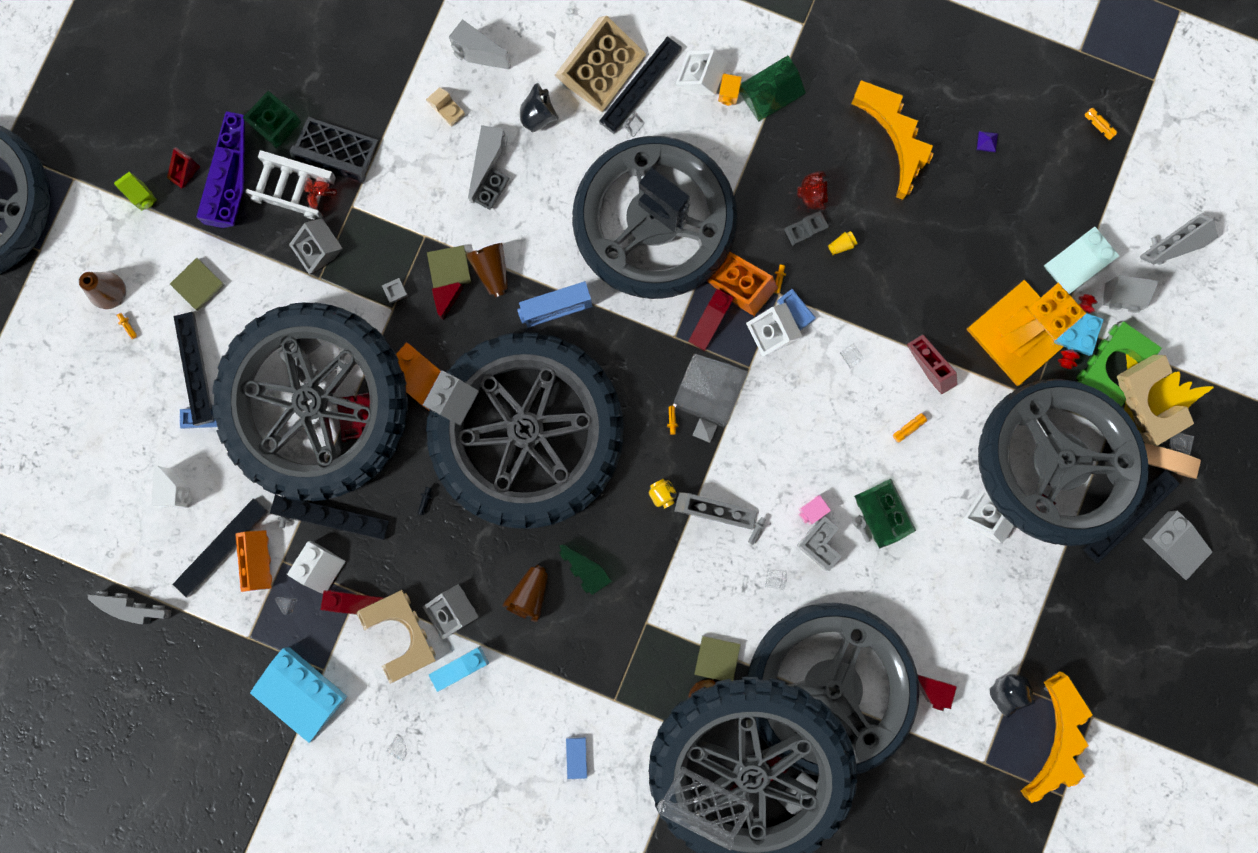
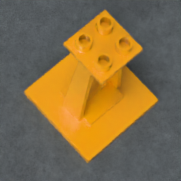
M1023 280L969 326L967 331L1015 385L1019 386L1063 348V346L1055 344L1054 341L1081 319L1086 312L1059 282L1040 297Z

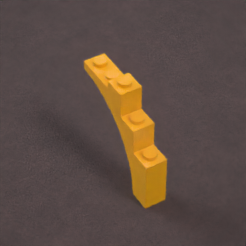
M861 80L851 104L865 110L876 118L891 137L900 165V180L896 197L903 200L906 195H910L914 184H911L913 177L916 178L920 168H923L926 163H930L933 157L931 152L933 145L915 139L919 129L916 127L918 120L900 114L904 103H901L902 95Z
M1058 672L1044 682L1054 706L1056 729L1054 743L1045 765L1033 781L1021 790L1024 797L1031 803L1041 800L1046 793L1059 788L1061 783L1071 787L1079 784L1081 779L1085 777L1073 756L1082 754L1084 749L1089 746L1077 725L1086 723L1093 714L1069 677L1062 672Z

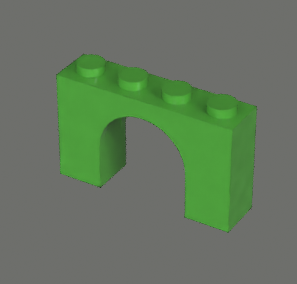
M1124 321L1117 325L1114 324L1108 331L1110 335L1098 345L1099 351L1097 354H1093L1089 358L1087 368L1083 369L1076 377L1077 382L1105 393L1121 407L1126 401V397L1120 387L1112 382L1106 373V361L1112 352H1122L1140 363L1152 355H1158L1162 349Z

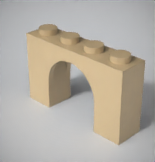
M1152 355L1117 375L1119 387L1126 397V403L1132 411L1134 422L1137 424L1145 444L1158 446L1194 424L1190 412L1185 406H1173L1158 416L1154 415L1148 406L1150 388L1154 383L1172 373L1166 355Z
M402 590L356 613L364 631L388 620L402 623L409 631L410 645L406 653L381 666L390 684L436 661L434 649L432 646L429 647L426 639H428L426 632L423 628L420 629L417 623L419 618L415 611L412 612L409 606L411 604L410 599L406 593L403 594Z

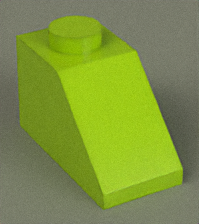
M131 172L126 173L114 183L133 205L141 211L150 208L153 202L157 200L147 186Z

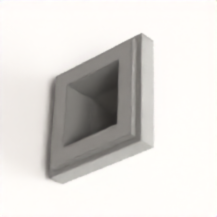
M700 418L692 436L710 443L717 425Z

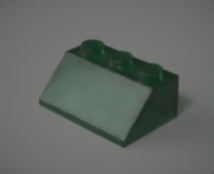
M788 55L742 82L739 88L740 95L758 122L806 93L799 71Z
M888 479L854 496L857 506L860 508L879 549L898 542L916 531L892 479Z

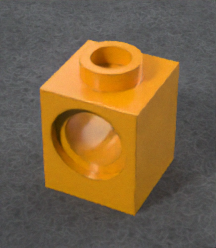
M723 73L718 102L728 106L736 105L742 77Z

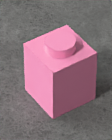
M818 495L799 508L801 512L799 516L805 524L808 522L811 525L831 510L822 497Z

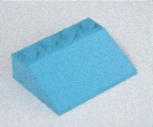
M290 647L283 648L250 692V694L308 743L313 740L348 697Z

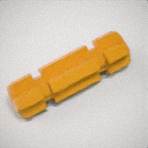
M1094 108L1089 109L1085 113V117L1088 120H1092L1091 123L1101 133L1104 132V136L1107 139H1112L1117 134V131L1113 127L1111 128L1110 124L1101 115L1098 116V112Z
M920 413L915 419H912L900 428L901 430L895 432L893 438L897 442H901L905 439V436L907 437L917 430L919 425L921 426L926 423L927 418Z

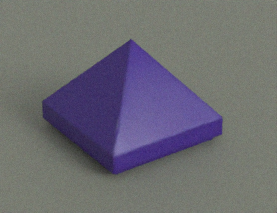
M979 131L977 150L996 152L998 134Z

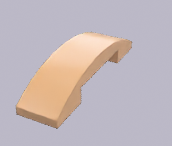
M1144 443L1148 465L1197 479L1200 459L1174 450Z

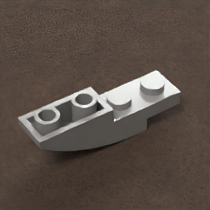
M96 591V594L88 595V599L102 611L131 623L150 624L151 617L162 619L171 617V610H166L165 606L153 605L152 608H147L146 604L134 603V598H127L128 594L115 593V596H108L109 592Z

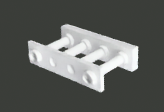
M260 150L258 158L263 162L264 168L256 191L246 190L251 200L260 204L263 201L300 212L309 219H321L323 215L316 209L324 185H327V183L334 184L335 175L331 171ZM278 167L281 168L282 172L273 197L263 194L271 169ZM294 172L298 173L300 177L291 202L282 200L281 196L288 176ZM311 177L316 179L317 185L308 208L299 205V201L306 181Z

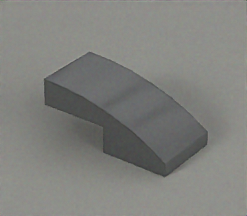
M821 211L805 217L802 221L786 227L784 231L792 246L823 232L829 226Z

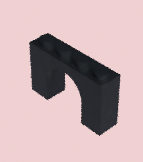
M651 167L639 182V189L644 194L640 197L638 205L675 233L678 228L682 230L687 223L690 196Z

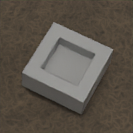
M400 278L382 285L390 304L408 297Z

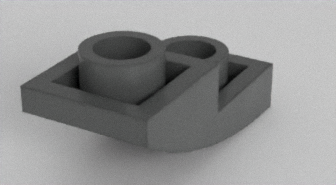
M492 168L484 185H481L473 201L491 210L510 178Z

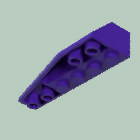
M225 112L196 216L204 225L225 228L235 224L244 191L245 116L242 114Z

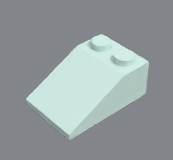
M1093 227L1045 264L1044 267L1056 282H1059L1070 294L1114 261L1119 255L1098 229Z

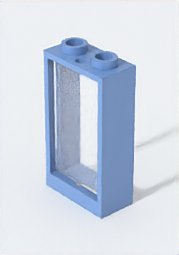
M584 281L519 302L520 308L517 311L522 324L526 323L529 328L591 308L592 301Z

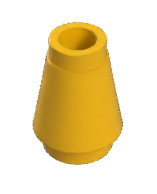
M851 231L844 232L829 244L828 248L832 255L853 249L857 245V241Z

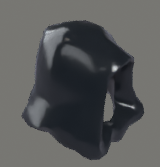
M539 83L533 85L529 95L520 106V121L531 132H536L550 122L558 121L559 119L551 104L548 89H542Z
M1017 674L1006 675L1001 679H996L994 685L990 687V696L997 705L998 710L1005 717H1010L1016 710L1035 704L1031 685L1024 676Z

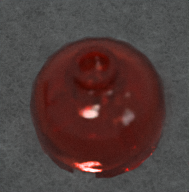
M824 171L808 174L802 180L801 186H798V198H802L803 203L810 209L821 210L827 208L824 203L828 202L827 181H823L822 176H826Z

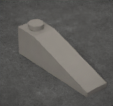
M481 125L468 194L470 203H474L473 200L481 185H484L491 169L496 165L502 154L503 147L507 146L508 136H505L504 129Z
M1202 214L1197 215L1140 255V258L1154 265L1204 248L1218 238L1214 219Z
M679 493L675 512L753 530L757 512L689 493Z

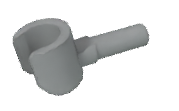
M859 515L861 518L859 523H856L852 518V523L856 529L860 530L866 543L870 542L865 529L866 521Z

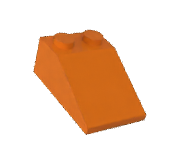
M729 252L721 267L707 280L716 289L732 296L733 303L753 316L757 314L778 288L773 276Z
M406 342L396 355L399 359L398 362L401 370L404 371L407 384L406 392L423 406L441 371Z

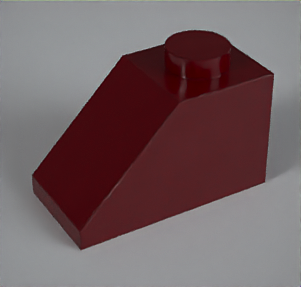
M918 675L919 688L927 702L933 704L932 708L944 711L945 708L951 709L957 686Z

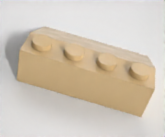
M607 15L602 16L595 21L556 72L555 76L566 87L603 112L645 57L646 53Z

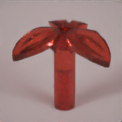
M307 178L304 190L310 193L307 196V201L312 209L317 210L318 208L317 195L336 196V189L328 188L330 184L324 181H315L313 184L312 180Z

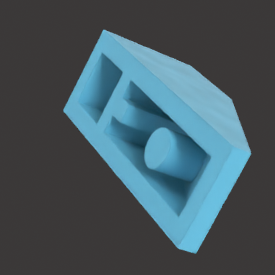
M481 646L432 672L429 674V677L437 692L488 665L489 661Z

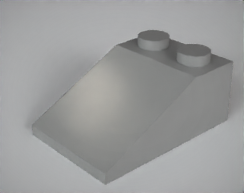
M463 19L450 34L449 39L454 51L453 54L458 59H464L469 63L510 69L511 64L508 52Z
M1179 511L1167 512L1143 538L1185 580L1212 553L1194 526Z

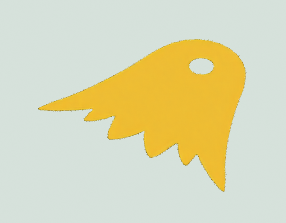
M1126 354L1128 370L1138 364V362ZM1174 372L1153 384L1148 393V406L1156 416L1173 406L1189 408L1195 401L1214 387L1206 386L1190 390L1192 382H1186L1179 386L1180 372ZM1125 401L1124 410L1134 421L1132 411Z

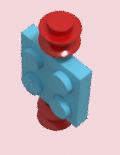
M1089 294L1078 297L1081 301V304L1078 305L1086 314L1054 341L1055 344L1068 348V350L1061 351L1063 359H1058L1061 366L1067 369L1077 366L1074 362L1075 359L1080 358L1077 352L1088 356L1093 354L1104 320L1088 314L1095 312L1092 305L1098 303L1095 297Z

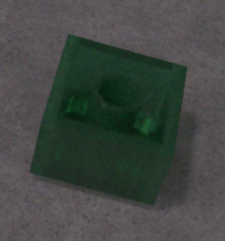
M269 90L243 116L248 125L276 149L301 123L298 116Z

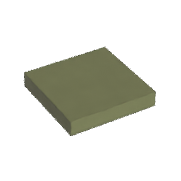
M464 245L427 252L433 288L457 282L461 285L472 283Z
M198 258L194 259L170 283L197 311L225 285Z
M702 636L694 675L721 681L727 679L733 681L741 644Z

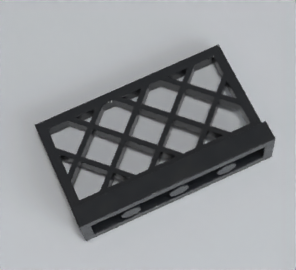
M308 117L295 146L292 145L289 152L294 161L328 170L335 175L363 184L366 178L365 173L379 142L377 139ZM311 124L320 128L319 131L312 134L308 131ZM330 131L337 133L338 136L329 140L325 136V133ZM323 135L325 141L315 145L312 138ZM352 137L355 142L345 146L342 139ZM311 140L312 147L307 149L301 147L303 142ZM340 140L343 147L333 151L330 144ZM366 142L372 144L371 148L366 151H362L360 147L361 144ZM328 145L331 152L324 155L318 152L317 149ZM358 146L360 153L350 157L347 150ZM345 151L348 158L338 160L335 155ZM363 157L365 162L362 167L354 165V160Z

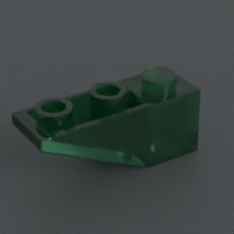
M563 544L559 546L561 549L559 554L564 561L569 560L572 565L570 570L575 577L579 576L583 583L580 585L586 594L590 592L593 595L612 582L601 565Z

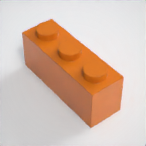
M266 530L237 533L236 544L241 592L271 589L272 575L270 574L269 566L271 558L268 554L269 538Z

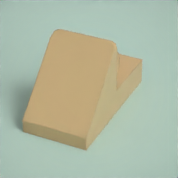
M440 87L426 99L451 127L465 115L464 111L451 99L450 94Z

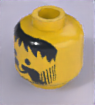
M661 479L650 486L649 495L656 507L663 506L665 509L674 504L673 500L677 497V492L670 481Z

